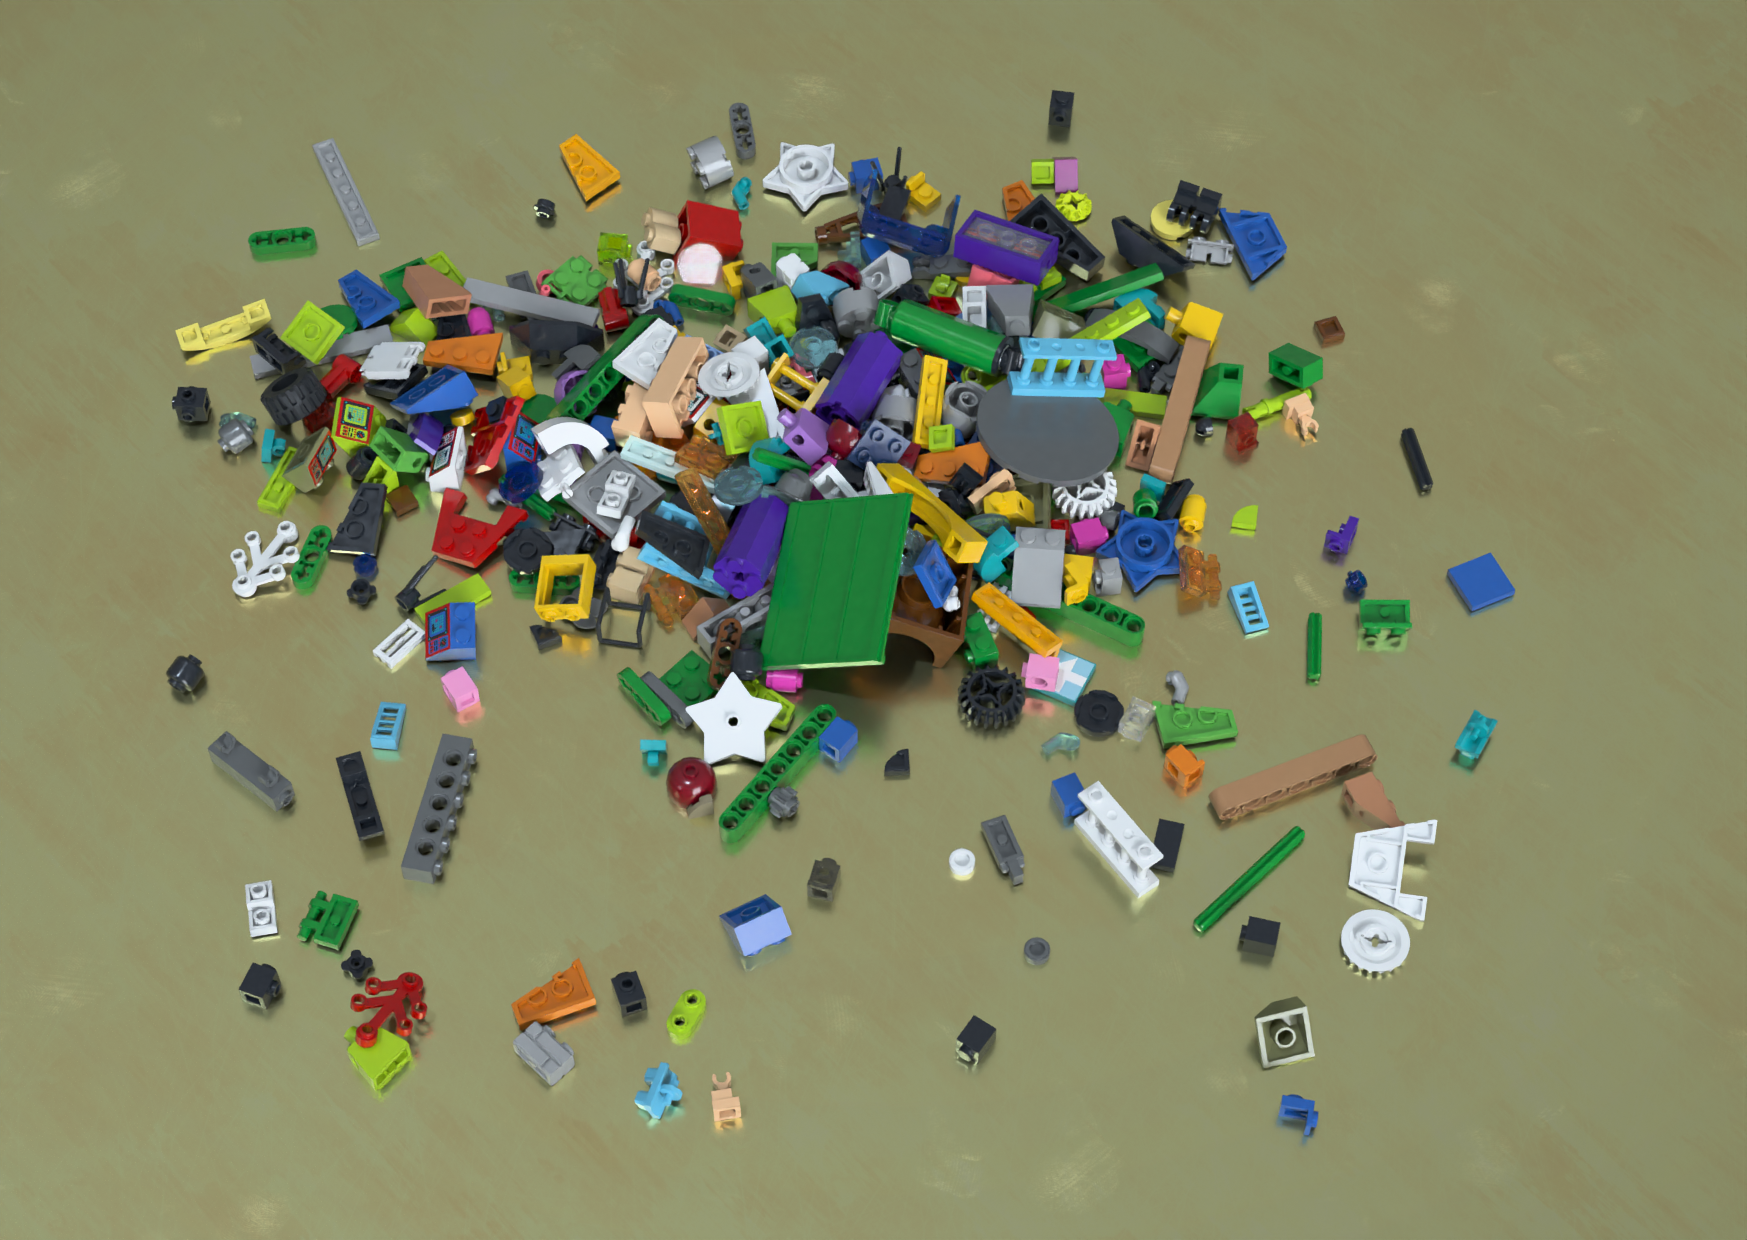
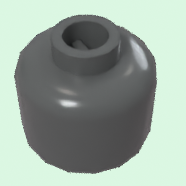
M234 418L218 430L220 436L218 443L225 452L231 450L233 453L238 454L253 442L252 435L255 433L244 419Z

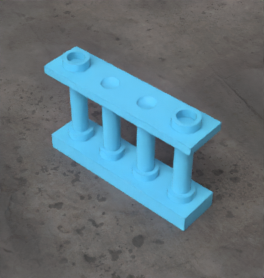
M1019 338L1022 357L1025 359L1021 372L1009 371L1007 379L1011 395L1104 397L1106 390L1100 371L1104 360L1116 361L1117 359L1113 340ZM1035 359H1048L1044 372H1031ZM1058 359H1071L1067 373L1054 372ZM1081 360H1094L1090 373H1077Z
M662 500L654 513L655 515L711 537L703 573L698 580L647 542L639 551L637 559L727 599L730 593L713 579L714 571L709 569L707 564L714 545L717 544L723 547L730 531L686 512L673 503H667Z

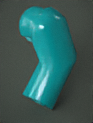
M742 177L732 190V196L740 210H745L749 207L746 195L750 191L752 182L747 177Z

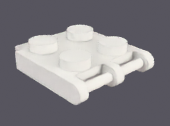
M382 342L380 345L373 346L367 356L368 359L365 360L359 371H363L361 375L366 376L367 379H407L412 365H416L419 353L423 352L426 346L422 342Z

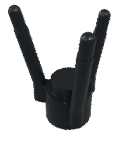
M901 147L897 148L894 175L888 176L884 182L875 162H870L879 184V191L884 192L885 195L889 185L904 188L908 177L906 175L903 176L902 181L899 178Z
M620 258L618 263H613L621 307L638 306V300L643 299V289L650 262L649 258L645 259L638 291L635 286H626L623 259Z
M434 555L426 565L421 566L405 588L394 597L399 606L405 611H409L411 608L414 609L446 591V589H442L419 601L418 598L421 595L415 588L417 583L438 559L437 555Z

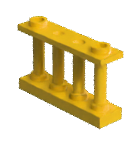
M783 353L780 358L778 357L771 365V371L767 376L774 397L795 409L796 412L800 408H805L816 415L818 408L815 405L830 381L823 377L819 383L812 382L790 368L789 356ZM782 374L810 391L811 395L806 402H800L775 386Z

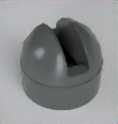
M1107 510L1101 515V523L1107 529L1115 531L1119 524L1120 512Z

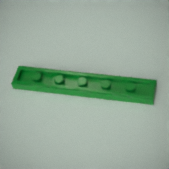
M1153 263L1047 302L1072 313L1162 281L1164 276L1159 266ZM1038 305L1034 306L1032 322L1034 320Z

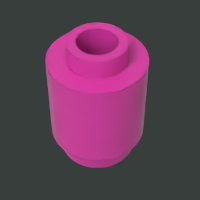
M477 307L469 311L467 322L472 336L495 333L490 314L484 308Z
M799 669L767 671L766 688H772L773 691L797 693L798 688H802L803 673H799Z

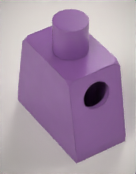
M786 408L779 413L777 420L785 426L783 433L784 442L808 465L812 466L827 453L828 442L826 440V432L829 424L805 408H800L795 414H792Z

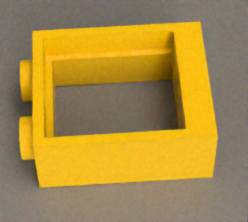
M589 554L542 556L534 609L542 620L548 622L556 621V619L578 621L589 618L596 573V564ZM582 575L578 604L550 605L554 576Z

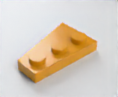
M577 134L559 145V151L585 201H588L620 179V172Z

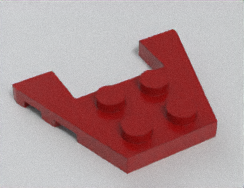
M519 396L508 398L500 421L488 425L489 419L486 407L475 410L474 416L478 421L477 426H473L471 429V435L475 437L473 446H468L464 472L474 475L493 469L496 466L499 454L525 399Z
M446 488L431 550L433 555H437L439 558L476 568L497 548L496 544L504 536L508 537L515 531L514 527L520 521L524 522L529 517L526 510L507 505L496 525L458 515L467 500V496L464 492Z

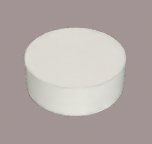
M957 849L949 857V867L956 875H968L975 867V857L967 849Z

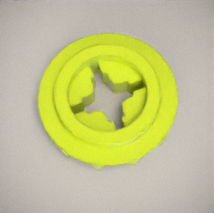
M1068 190L1066 194L1061 193L1059 198L1056 199L1055 207L1069 221H1080L1091 213L1092 203L1088 199L1087 193L1080 194L1079 190L1076 193ZM1071 201L1077 204V210L1070 204Z

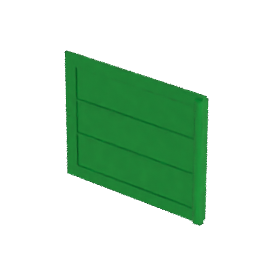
M912 493L791 502L760 650L763 653L762 671L884 664L886 657L884 652L913 501Z

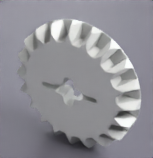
M723 353L711 358L702 366L698 374V383L703 393L708 394L710 398L717 397L718 400H721L725 397L729 401L732 396L738 398L739 394H747L748 389H754V383L759 382V365L752 356L746 353ZM731 371L732 376L729 379V381H727L728 375Z
M1371 909L1358 912L1348 919L1341 933V946L1343 947L1344 955H1347L1350 959V963H1355L1359 969H1366L1369 973L1377 971L1381 974L1387 970L1391 972L1393 968L1400 966L1404 959H1406L1410 948V938L1406 927L1394 915L1385 911ZM1373 937H1376L1378 942L1382 944L1373 947L1370 941H1372Z

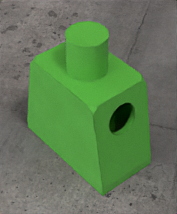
M380 426L369 445L397 472L418 473L423 464L427 463L430 459V453L416 444L409 437V434Z

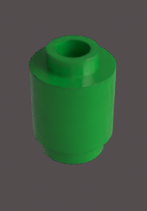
M1147 488L1136 491L1132 499L1135 516L1138 518H1154L1158 512L1156 494Z

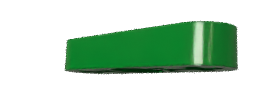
M299 227L255 232L249 236L248 243L253 254L266 255L310 250L315 247L317 240L312 228ZM280 238L288 239V242L285 244L276 243Z
M681 284L673 285L668 296L669 301L677 306L725 316L731 315L736 305L735 298L729 294Z
M318 525L311 529L300 552V558L296 561L291 571L292 581L296 588L308 589L314 584L328 554L326 549L329 543L333 542L329 527ZM310 553L319 555L315 561H307L305 559ZM305 568H307V577H303L305 573Z
M511 571L509 574L511 589L517 593L536 594L539 572L524 575ZM579 575L554 576L552 595H572L573 591L581 586ZM519 578H524V580H522V583H517V581H519ZM556 579H559V586H556ZM568 581H573V583H571V586H566Z
M626 667L617 674V679L621 686L657 725L661 726L671 719V714L664 703L630 667Z

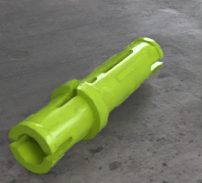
M1308 387L1304 389L1298 388L1274 398L1261 399L1259 403L1242 409L1243 418L1246 419V422H1251L1263 416H1272L1274 412L1283 409L1285 400L1306 393L1309 399H1311V391Z

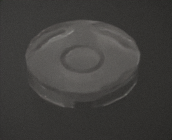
M701 242L686 247L679 255L677 270L681 280L688 286L701 289L710 288L722 276L723 259L718 250L709 244Z

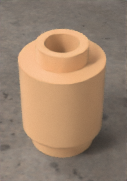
M643 258L633 260L628 266L627 275L637 285L640 283L645 263ZM649 264L643 290L651 292L660 285L661 277L659 272Z

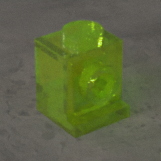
M600 232L597 248L598 264L603 265L604 262L614 263L620 258L626 260L631 258L633 246L629 244L628 235Z

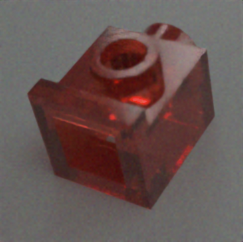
M324 400L314 412L302 419L305 428L311 434L324 427L331 431L336 404L332 401L327 403Z
M1249 412L1228 421L1225 438L1238 455L1259 445L1256 439L1259 425Z

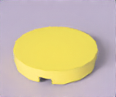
M1165 200L1153 208L1150 224L1153 227V231L1160 237L1168 240H1177L1180 237H1188L1193 232L1189 225L1194 211L1189 215L1184 226L1178 225L1180 217H1176L1173 222L1166 221L1167 213L1173 200Z

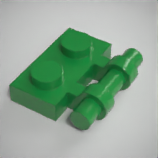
M318 891L315 898H312L308 905L309 911L306 918H303L299 924L300 931L297 937L300 940L306 941L309 934L314 932V943L339 950L359 907L358 900L333 893L330 902L325 901L327 894L323 891ZM324 912L321 922H317L316 919L319 913Z

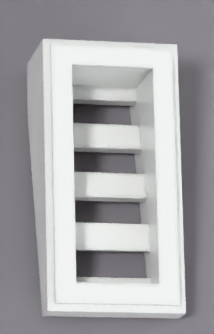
M867 462L863 478L867 495L894 494L872 462Z

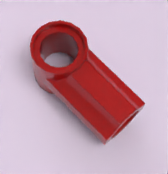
M612 287L603 288L598 293L602 308V318L606 333L629 328L626 309L620 306L618 289Z
M345 354L337 356L332 364V369L320 380L327 392L326 398L328 400L330 398L333 399L349 382L352 384L356 383L362 376L361 373L363 371H359L362 365Z

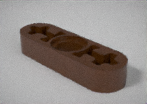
M727 618L722 621L716 633L707 683L712 689L718 691L731 674L730 660H721L718 656V651L722 647L728 648L730 652L738 649L741 639L742 626L734 618ZM731 624L732 629L736 630V633L730 635L729 642H720L727 639L728 632L724 630V627ZM721 666H729L728 669L724 668L722 670L721 676L725 678V681L718 685L717 679H714L713 676L719 673Z

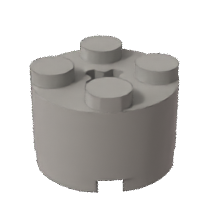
M717 136L709 137L686 148L690 159L693 160L690 162L695 175H701L699 180L704 190L734 176L730 160L727 161L726 151Z
M853 287L848 288L834 297L833 314L837 329L841 335L856 339L859 334L874 333L875 330L882 328L873 323L879 301L876 292L868 287H860L861 290H853Z
M959 381L949 385L943 397L940 425L952 424L967 439L976 432V414L987 390L973 381H966L965 383H958Z
M882 394L872 411L871 421L876 419L904 438L912 439L917 401L913 397Z

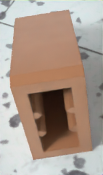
M429 265L406 267L402 286L425 319L468 314L472 296L468 290Z

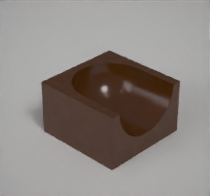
M906 536L888 633L903 634L922 641L934 653L932 666L942 668L964 641L973 563H957L939 546L956 578L954 586L958 588L957 597L960 600V607L951 612L945 611L943 606L934 608L913 568L927 542Z

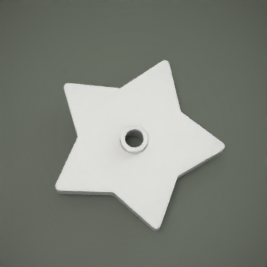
M781 142L779 165L763 179V187L788 193L800 209L805 212L821 195L847 190L848 181L833 166L835 145L833 143L817 147L814 145L794 146Z
M732 672L715 698L686 707L685 710L704 732V761L710 765L733 755L765 763V731L782 709V705L777 702L752 697L736 674ZM732 718L738 719L736 726L729 725V721Z

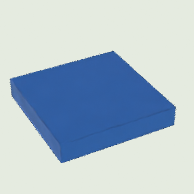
M934 539L927 541L913 568L934 608H939L944 605L956 582V578L937 541Z
M1491 552L1450 568L1447 571L1448 577L1471 612L1512 596L1515 593V588Z

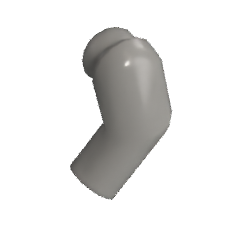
M493 488L489 490V494L486 496V500L491 505H497L498 501H502L506 505L520 509L523 506L510 491Z
M1178 670L1170 671L1166 675V681L1169 685H1174L1175 687L1171 703L1173 705L1175 703L1184 704L1189 685L1182 672Z

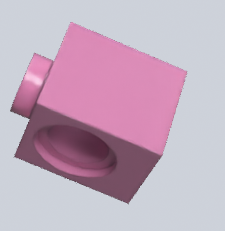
M1030 653L1028 663L1023 662L1021 677L1026 678L1025 687L1055 692L1060 658L1051 656L1044 658L1041 655Z
M463 666L456 670H451L441 677L443 691L457 712L480 701L478 689Z

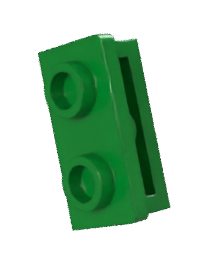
M1359 600V630H1366V634L1376 635L1381 634V630H1391L1392 635L1406 634V630L1412 629V623H1410V600Z

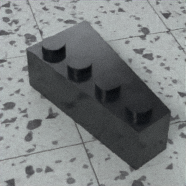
M1042 193L1010 220V222L1058 237V255L1055 263L1086 282L1104 267L1105 256Z

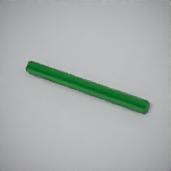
M1294 826L1194 919V927L1200 932L1205 931L1305 837V831L1299 826Z

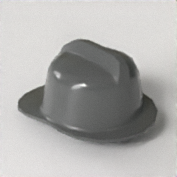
M792 469L789 472L783 473L774 487L764 484V486L778 489L799 501H813L810 499L813 487L810 476L799 469Z

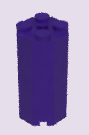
M867 332L857 336L815 405L818 408L816 411L818 418L829 425L834 418L840 419L859 431L861 430L862 423L868 419L898 369L903 356V352L888 339L884 332Z
M755 493L744 502L713 565V579L738 599L752 596L763 588L781 550L789 506L775 495H769L768 498L761 497L762 494Z

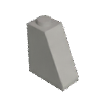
M1033 284L986 285L988 308L1006 336L1030 335L1035 305Z

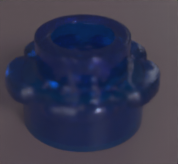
M362 554L353 561L354 571L359 576L369 577L376 570L377 560L372 558L370 554Z
M1360 570L1347 573L1348 578L1345 579V582L1350 591L1361 593L1368 586L1367 580Z

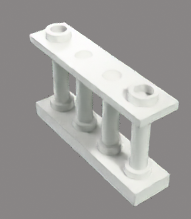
M1099 781L1080 792L1078 798L1089 810L1075 819L1074 824L1137 898L1158 886L1159 879L1149 867L1163 859V854Z

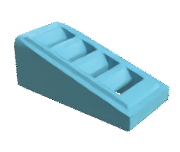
M1254 581L1231 586L1227 593L1245 634L1269 628ZM1248 594V598L1240 599V596ZM1251 602L1253 605L1243 608L1242 604ZM1255 610L1256 614L1246 616V612ZM1255 619L1260 621V623L1249 625L1248 622Z
M380 703L370 737L372 748L397 750L406 704ZM386 710H396V711H398V713H389V712H385V711H386ZM384 717L396 718V720H384ZM382 725H392L394 727H382ZM381 732L391 733V735H384Z

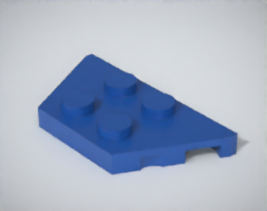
M1226 208L1219 209L1218 215L1251 280L1256 279L1286 253L1287 246L1270 213H1253L1247 210H1240V213L1226 212Z

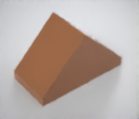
M1137 419L1125 465L1149 471L1161 425Z
M702 597L683 618L682 624L692 640L696 641L698 640L696 627L730 608V606L724 599Z

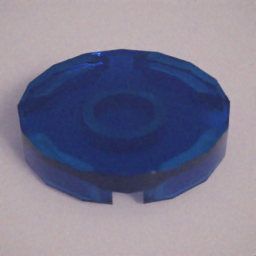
M523 461L514 465L506 472L504 482H500L499 494L510 504L520 503L528 499L541 485L543 480L542 469L533 461L532 463Z

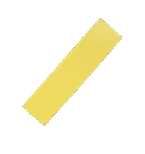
M265 299L243 306L244 312L210 325L200 328L199 324L195 323L175 330L182 351L215 348L242 339L257 331L272 319Z

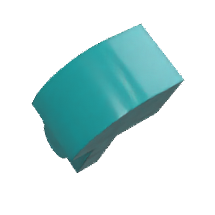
M1139 288L1114 299L1113 310L1117 311L1139 298L1149 311L1151 318L1148 320L1160 330L1165 328L1166 319H1164L1166 313L1161 306L1156 305L1157 294L1155 292Z
M766 317L743 329L748 339L755 336L768 350L769 368H771L774 360L778 357L780 358L783 353L788 354L789 358L795 355L784 335L776 336Z
M781 436L756 441L750 449L749 464L757 486L777 482L783 473L787 472L759 463L752 458L754 450L758 447L781 455L791 449Z
M1003 525L986 539L988 543L979 563H973V569L986 584L991 583L1007 570L1001 560L1019 546L1018 542Z

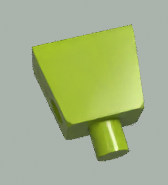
M788 285L747 298L748 317L754 323L766 317L776 335L782 333L786 338H789L796 333L797 305Z
M351 1026L344 1035V1039L351 1043L347 1049L349 1059L373 1089L377 1090L412 1055L409 1043L380 1027L377 1030L376 1044L372 1047L364 1048L355 1042L357 1027Z

